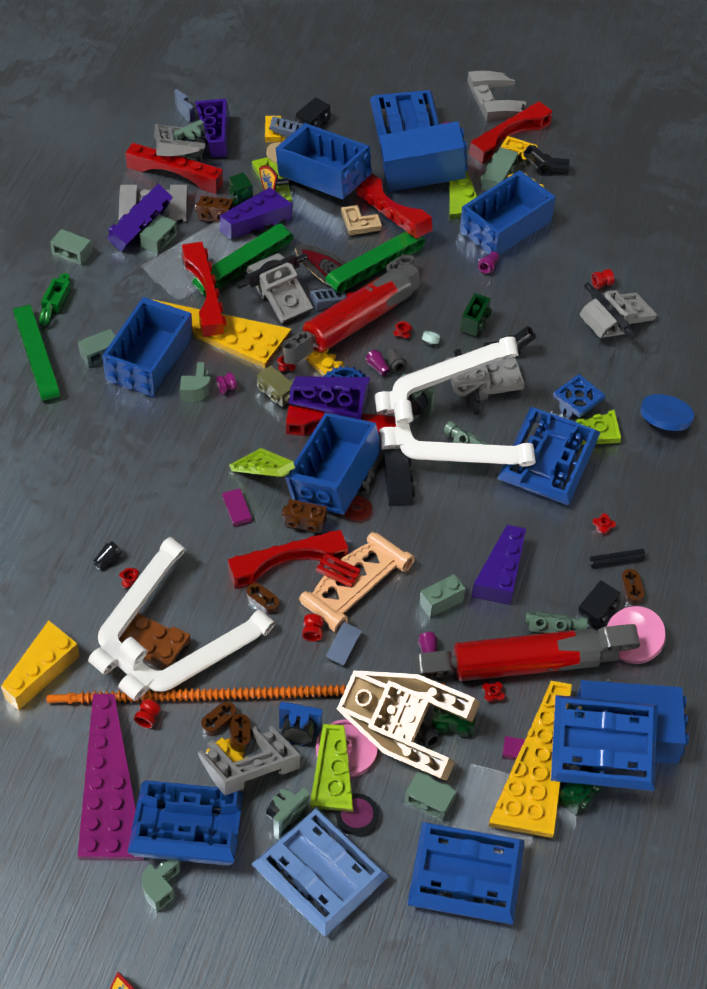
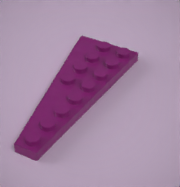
M93 694L77 857L82 860H144V857H135L128 853L136 808L115 695Z

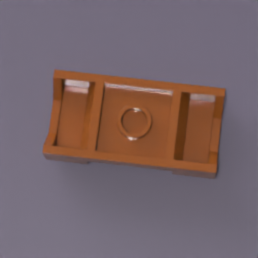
M139 613L136 614L119 638V641L123 643L127 638L133 637L147 649V654L143 661L161 670L173 665L175 658L182 648L191 644L189 633L174 626L170 629Z

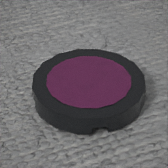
M354 793L352 794L354 812L336 811L335 819L338 827L344 833L353 834V836L367 835L374 830L378 822L379 810L376 803L370 797Z

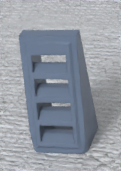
M273 116L269 129L288 138L303 124Z
M333 288L310 291V301L316 311L329 308L347 297L345 292L337 293Z

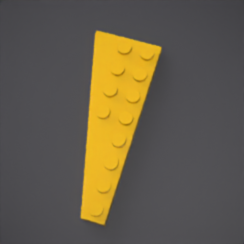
M154 300L190 312L192 315L194 338L263 368H266L282 347V343L291 335L290 328L221 314L225 316L227 326H224V334L203 337L199 324V311L201 309Z
M556 681L550 682L525 742L521 747L509 778L490 817L488 827L553 838L560 782L551 781L555 696H570L572 684Z

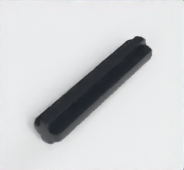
M642 548L590 556L589 564L590 567L594 568L645 560L646 552Z

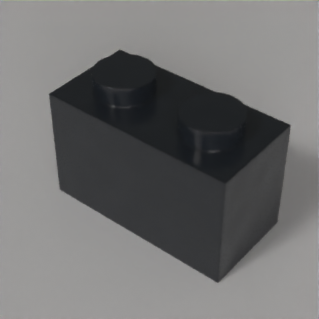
M315 97L296 113V122L306 123L319 128L331 117L330 105Z
M600 580L580 604L576 617L587 618V624L597 630L601 624H606L611 611L615 612L621 603L619 601L621 592Z

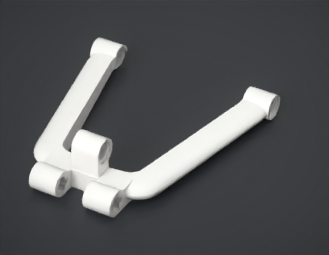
M504 337L497 343L404 375L395 382L392 391L376 393L374 397L377 414L387 415L395 413L396 427H385L379 430L382 450L401 449L407 457L416 460L519 464V466L523 467L534 465L536 459L532 443L502 446L417 441L413 438L409 423L413 421L411 401L408 400V397L412 393L493 362L503 360V358L509 359L519 356L516 338Z
M168 537L162 543L160 551L150 561L101 626L98 632V642L101 647L97 648L88 659V662L103 675L108 674L116 666L123 670L127 675L121 680L118 687L133 701L140 699L150 689L162 692L176 687L257 639L259 636H266L275 626V621L259 609L247 622L164 670L156 671L144 664L143 658L147 654V649L133 637L127 638L123 643L119 641V638L169 568L186 551V548L172 537Z

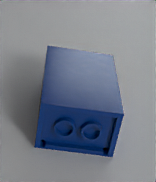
M458 121L379 135L382 164L388 192L466 178L465 172L468 171L467 144L463 139V127L460 128Z
M306 123L276 147L279 176L340 199H344L372 172L369 145Z
M519 170L462 206L460 231L488 254L494 251L501 255L552 221L556 196Z
M142 297L102 355L105 379L111 383H116L128 389L155 397L193 338L191 313Z
M325 413L295 460V468L290 470V473L285 476L292 499L327 506V511L344 515L361 487L362 481L365 480L368 471L372 468L382 451L376 423Z
M581 680L576 697L658 705L656 762L678 764L680 757L684 756L685 746H688L689 734L685 733L688 716L684 714L687 699L683 695L682 687ZM575 713L577 718L584 715V713ZM630 718V723L638 721L637 718Z

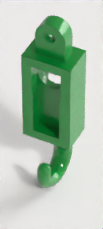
M62 273L58 279L53 278L41 300L42 311L39 317V324L41 326H47L52 312L59 313L71 290L69 274Z

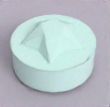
M425 331L422 339L429 345L439 344L441 338L439 334L431 331Z

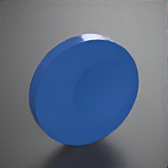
M649 395L643 399L640 407L641 415L646 421L665 430H685L691 426L694 419V412L687 403L669 395Z

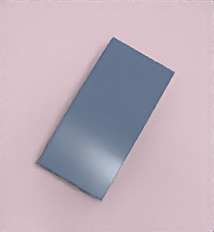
M175 89L176 107L182 116L191 122L195 119L194 106L188 103L186 94Z
M343 622L325 657L344 666L362 630Z

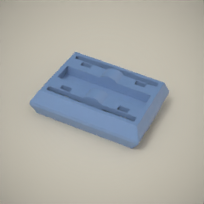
M314 807L251 863L324 937L344 921L389 878V875L317 807ZM316 828L322 833L320 836L316 834ZM276 861L277 867L280 870L284 869V874L287 877L291 876L293 878V886L271 865L272 862ZM355 865L361 870L359 874L355 871ZM322 896L328 901L325 905L322 902ZM313 897L316 900V905L319 908L322 906L324 908L323 912L328 916L324 917L308 900Z

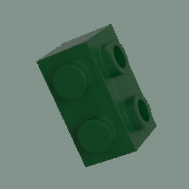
M244 172L229 177V198L233 199L234 207L253 197V185Z
M477 293L473 294L462 315L460 331L477 336L479 330H483L486 322L485 319L491 315V298Z
M434 706L432 727L440 734L451 733L457 734L460 737H473L476 715L473 722H470Z
M583 766L579 770L590 773H600L591 771V766ZM568 783L562 790L558 803L574 815H577L582 808L586 809L592 800L591 797L594 793L598 794L603 786Z

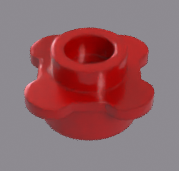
M405 321L398 322L395 325L396 330L393 331V335L405 339L409 338L412 326Z
M283 355L277 359L280 372L294 371L296 369L294 364H288L284 361Z
M606 513L601 514L599 518H594L592 521L596 530L600 533H608L616 525L615 521H612Z
M126 568L120 572L119 577L123 581L122 587L128 588L135 583L139 574L137 569Z
M500 682L483 684L482 689L485 691L484 699L491 703L502 701L505 697L504 693H502L503 685Z

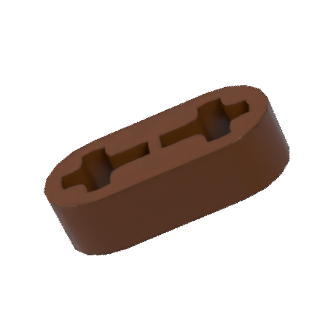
M626 569L621 577L625 599L631 605H639L644 598V589L640 575L634 569ZM633 590L635 595L638 596L637 598L634 595H631Z
M253 583L247 587L246 595L248 601L261 611L272 615L279 610L278 597L259 583Z
M223 702L205 715L201 721L203 733L207 736H214L231 723L232 717L236 714L235 705L231 702ZM224 710L227 711V712L230 711L231 714L228 715V714L226 713V714L223 715V711H224ZM207 723H214L215 727H207Z
M235 714L229 726V744L234 751L243 752L248 748L250 741V719L244 714Z

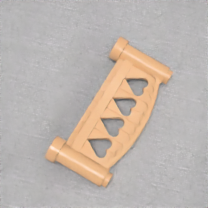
M371 532L367 537L368 544L357 548L341 559L353 566L361 564L364 567L366 576L359 575L351 588L336 585L338 581L324 575L312 593L303 592L299 601L312 613L322 616L324 622L329 625V629L338 633L343 622H348V617L344 613L395 567L402 572L408 571L415 561V556L408 551H402L380 534ZM369 553H375L379 564L364 562L363 559L368 557ZM330 588H334L337 591L339 600L324 598L322 595L328 593Z

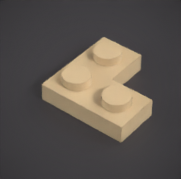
M358 205L341 207V214L349 235L382 230L378 214L361 216Z

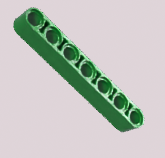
M279 223L212 265V272L210 273L215 276L216 285H214V288H221L246 272L248 266L268 258L287 246L293 240L294 234L282 223ZM195 277L192 285L203 296H206L203 285Z
M405 231L331 271L327 275L325 282L337 293H342L384 270L390 262L400 256L411 255L420 250L426 240L423 236L416 239Z
M31 305L13 308L17 327L41 400L46 401L60 397L59 388Z

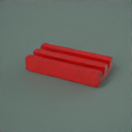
M327 553L324 554V558L321 559L320 564L316 567V572L349 587L353 586L361 569ZM324 566H326V567H328V568L334 570L335 572H333V571H331V570H329V569L324 568Z

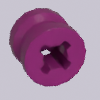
M231 372L226 373V376L216 377L218 388L222 394L227 393L230 389H237L235 377Z

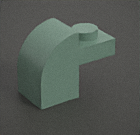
M197 362L196 376H181V402H197L210 394L211 377L208 376V370H205V362Z
M164 860L158 865L157 869L149 864L143 872L142 887L144 896L156 912L174 899L173 888L167 882L180 872L179 861Z

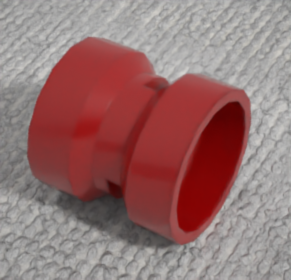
M611 269L593 272L591 275L592 284L596 289L603 288L605 285L611 286L615 282Z
M318 614L304 616L303 624L305 628L302 630V637L311 642L321 640L323 634L321 628L324 624L323 617Z
M143 699L139 706L140 711L136 712L133 720L139 726L150 729L153 727L155 716L159 715L161 707L152 700Z

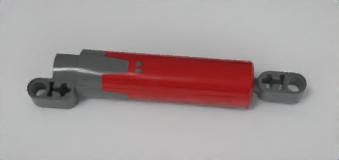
M412 255L400 256L386 266V274L305 322L303 332L297 333L282 343L284 361L288 364H295L313 353L314 350L320 353L326 351L412 295V291L420 287L419 271L415 267L414 257Z
M626 624L603 627L598 632L593 628L457 642L453 647V657L450 651H437L416 654L412 658L415 674L425 678L450 676L454 674L455 669L458 680L464 682L598 667L601 662L617 661L619 651L633 650L640 647V641L636 625Z

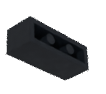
M384 449L383 462L388 506L411 505L412 498L415 497V486H411L413 471H409V467L412 465L411 458L407 457L401 449Z

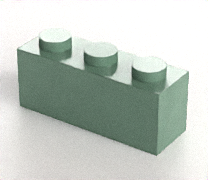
M500 147L498 152L494 153L492 162L488 163L486 172L481 175V190L487 191L505 180L507 175L513 173L517 166L518 152Z

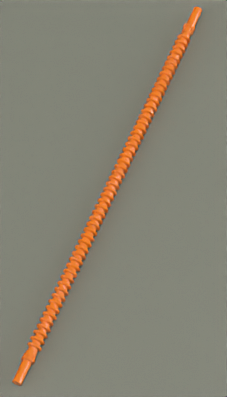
M325 684L324 687H321V685H318V687L306 685L305 688L300 685V688H297L295 685L294 688L290 686L288 688L284 686L282 688L278 686L272 688L270 686L269 689L266 686L263 689L258 686L257 689H254V687L248 689V687L236 689L234 687L233 690H230L229 687L227 690H224L223 687L221 690H218V688H215V690L203 688L202 691L199 688L196 691L191 688V691H188L187 688L185 691L181 689L175 691L173 689V691L151 692V690H148L136 702L138 703L139 700L143 699L154 700L155 702L157 700H161V702L167 700L169 702L170 699H173V702L176 699H179L180 702L182 699H185V701H188V699L200 701L201 698L206 701V698H209L210 701L212 698H215L216 701L218 698L222 700L224 698L228 700L234 698L236 700L237 697L240 700L243 697H246V700L249 697H252V699L258 697V699L270 697L272 699L273 696L276 699L282 696L284 699L285 696H288V698H291V696L303 698L304 695L307 698L310 695L313 698L315 695H318L319 698L321 695H324V697H327V695L339 697L340 694L343 696L347 686L342 684L340 687L337 684L336 687H333L331 684L330 687H327ZM118 690V693L114 691L111 693L108 691L96 693L94 691L90 694L88 691L87 694H84L82 691L81 694L68 692V694L47 695V703L68 702V704L81 702V704H84V702H87V704H90L93 700V694H114L115 700L118 703H121V701L127 703L128 700L130 703H133V700L125 693H121L120 690Z

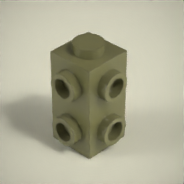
M271 365L257 375V387L261 392L266 393L273 402L278 403L282 407L289 403L290 387L293 381L288 380L279 370L274 369Z

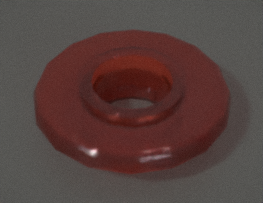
M355 496L344 515L352 521H363L371 515L372 505L368 499ZM353 506H360V507H362V509H360V510H355V509H353L352 507H353Z

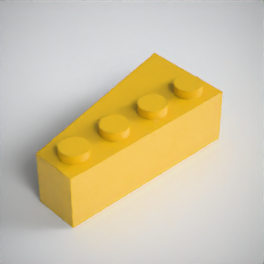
M48 620L1 685L4 698L16 709L20 710L80 657L78 644Z

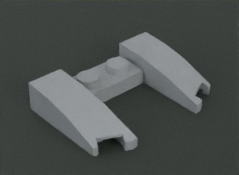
M495 71L468 72L467 82L486 122L512 118L523 111L521 110L522 108L526 107V101L494 99L490 89L515 85V80L508 78L505 73Z
M155 124L154 141L157 143V156H178L198 152L200 149H204L206 144L174 140L173 132L183 127Z
M120 185L119 219L124 214L127 215L129 210L135 204H138L151 190H137V185ZM170 185V190H166L173 197L168 205L169 219L174 221L182 219L183 223L186 224L187 185Z
M256 726L250 727V733L263 753L233 763L213 740L208 742L210 751L207 754L201 750L198 751V756L205 769L225 796L244 789V782L276 770L283 775L300 769V754L273 726H270V732L261 734L257 731Z

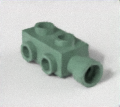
M449 421L443 430V434L454 438L452 443L491 445L478 438L475 434L460 429L452 421Z
M530 611V613L526 612L525 624L528 625V630L532 631V634L587 629V618L579 617L576 619L568 615Z

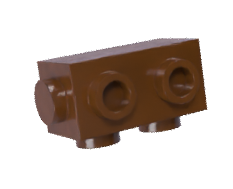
M201 196L199 202L195 205L198 220L220 222V215L234 208L233 199Z
M289 499L287 506H284L282 510L284 525L322 533L327 519V506Z

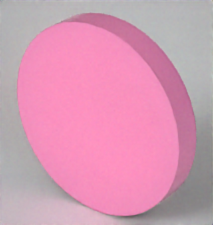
M640 606L627 607L618 611L610 619L607 627L635 624L638 631L640 647L633 650L619 651V660L630 664H641L655 658L663 649L666 640L665 627L661 618L652 610Z
M348 719L330 723L333 725H344L350 778L366 773L375 763L378 748ZM321 731V733L318 735V738H317V741H316V756H317V758H318V752H319V746H320V740H321L322 731Z

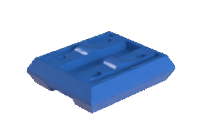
M430 90L374 95L370 98L379 144V135L440 125L433 93ZM384 108H385V113L387 114V115H386V119H387L386 126L384 125V121H383V117H382V110H381V109H384Z
M530 407L513 446L525 443L534 423L539 424L534 436L531 435L528 443L533 444L536 463L531 466H519L517 473L512 471L515 464H504L497 479L569 505L601 432L552 413ZM583 440L587 441L583 447L578 462L575 461V458L577 456V453L581 447ZM572 465H574L575 468L570 476V481L567 483L565 490H561Z
M556 695L551 781L655 791L658 705ZM575 713H584L583 717H575ZM630 718H637L638 721L630 723ZM573 757L582 758L581 761L578 762L572 761ZM628 762H629V763H634V765H636V766H633L632 768H629V767H628ZM563 764H567V766L577 765L578 767L591 766V771L600 773L563 769ZM614 769H622V771L632 770V772L643 771L644 777L605 774V772L612 773Z
M144 781L141 784L128 853L135 857L227 866L233 864L244 793L239 790L225 796L218 787Z
M422 822L407 905L513 925L525 840ZM438 840H446L448 844L438 843ZM497 849H498V850H501V852H504V853H503V854H499V853H493V852H494V850H497ZM432 882L441 883V887L432 886ZM420 888H426L427 893L420 892ZM433 890H438L437 895L433 894ZM443 892L452 893V898L443 896ZM488 892L497 894L496 897L487 896ZM474 897L482 898L483 903L473 902ZM489 900H493V905L488 904ZM499 902L506 903V908L498 906Z

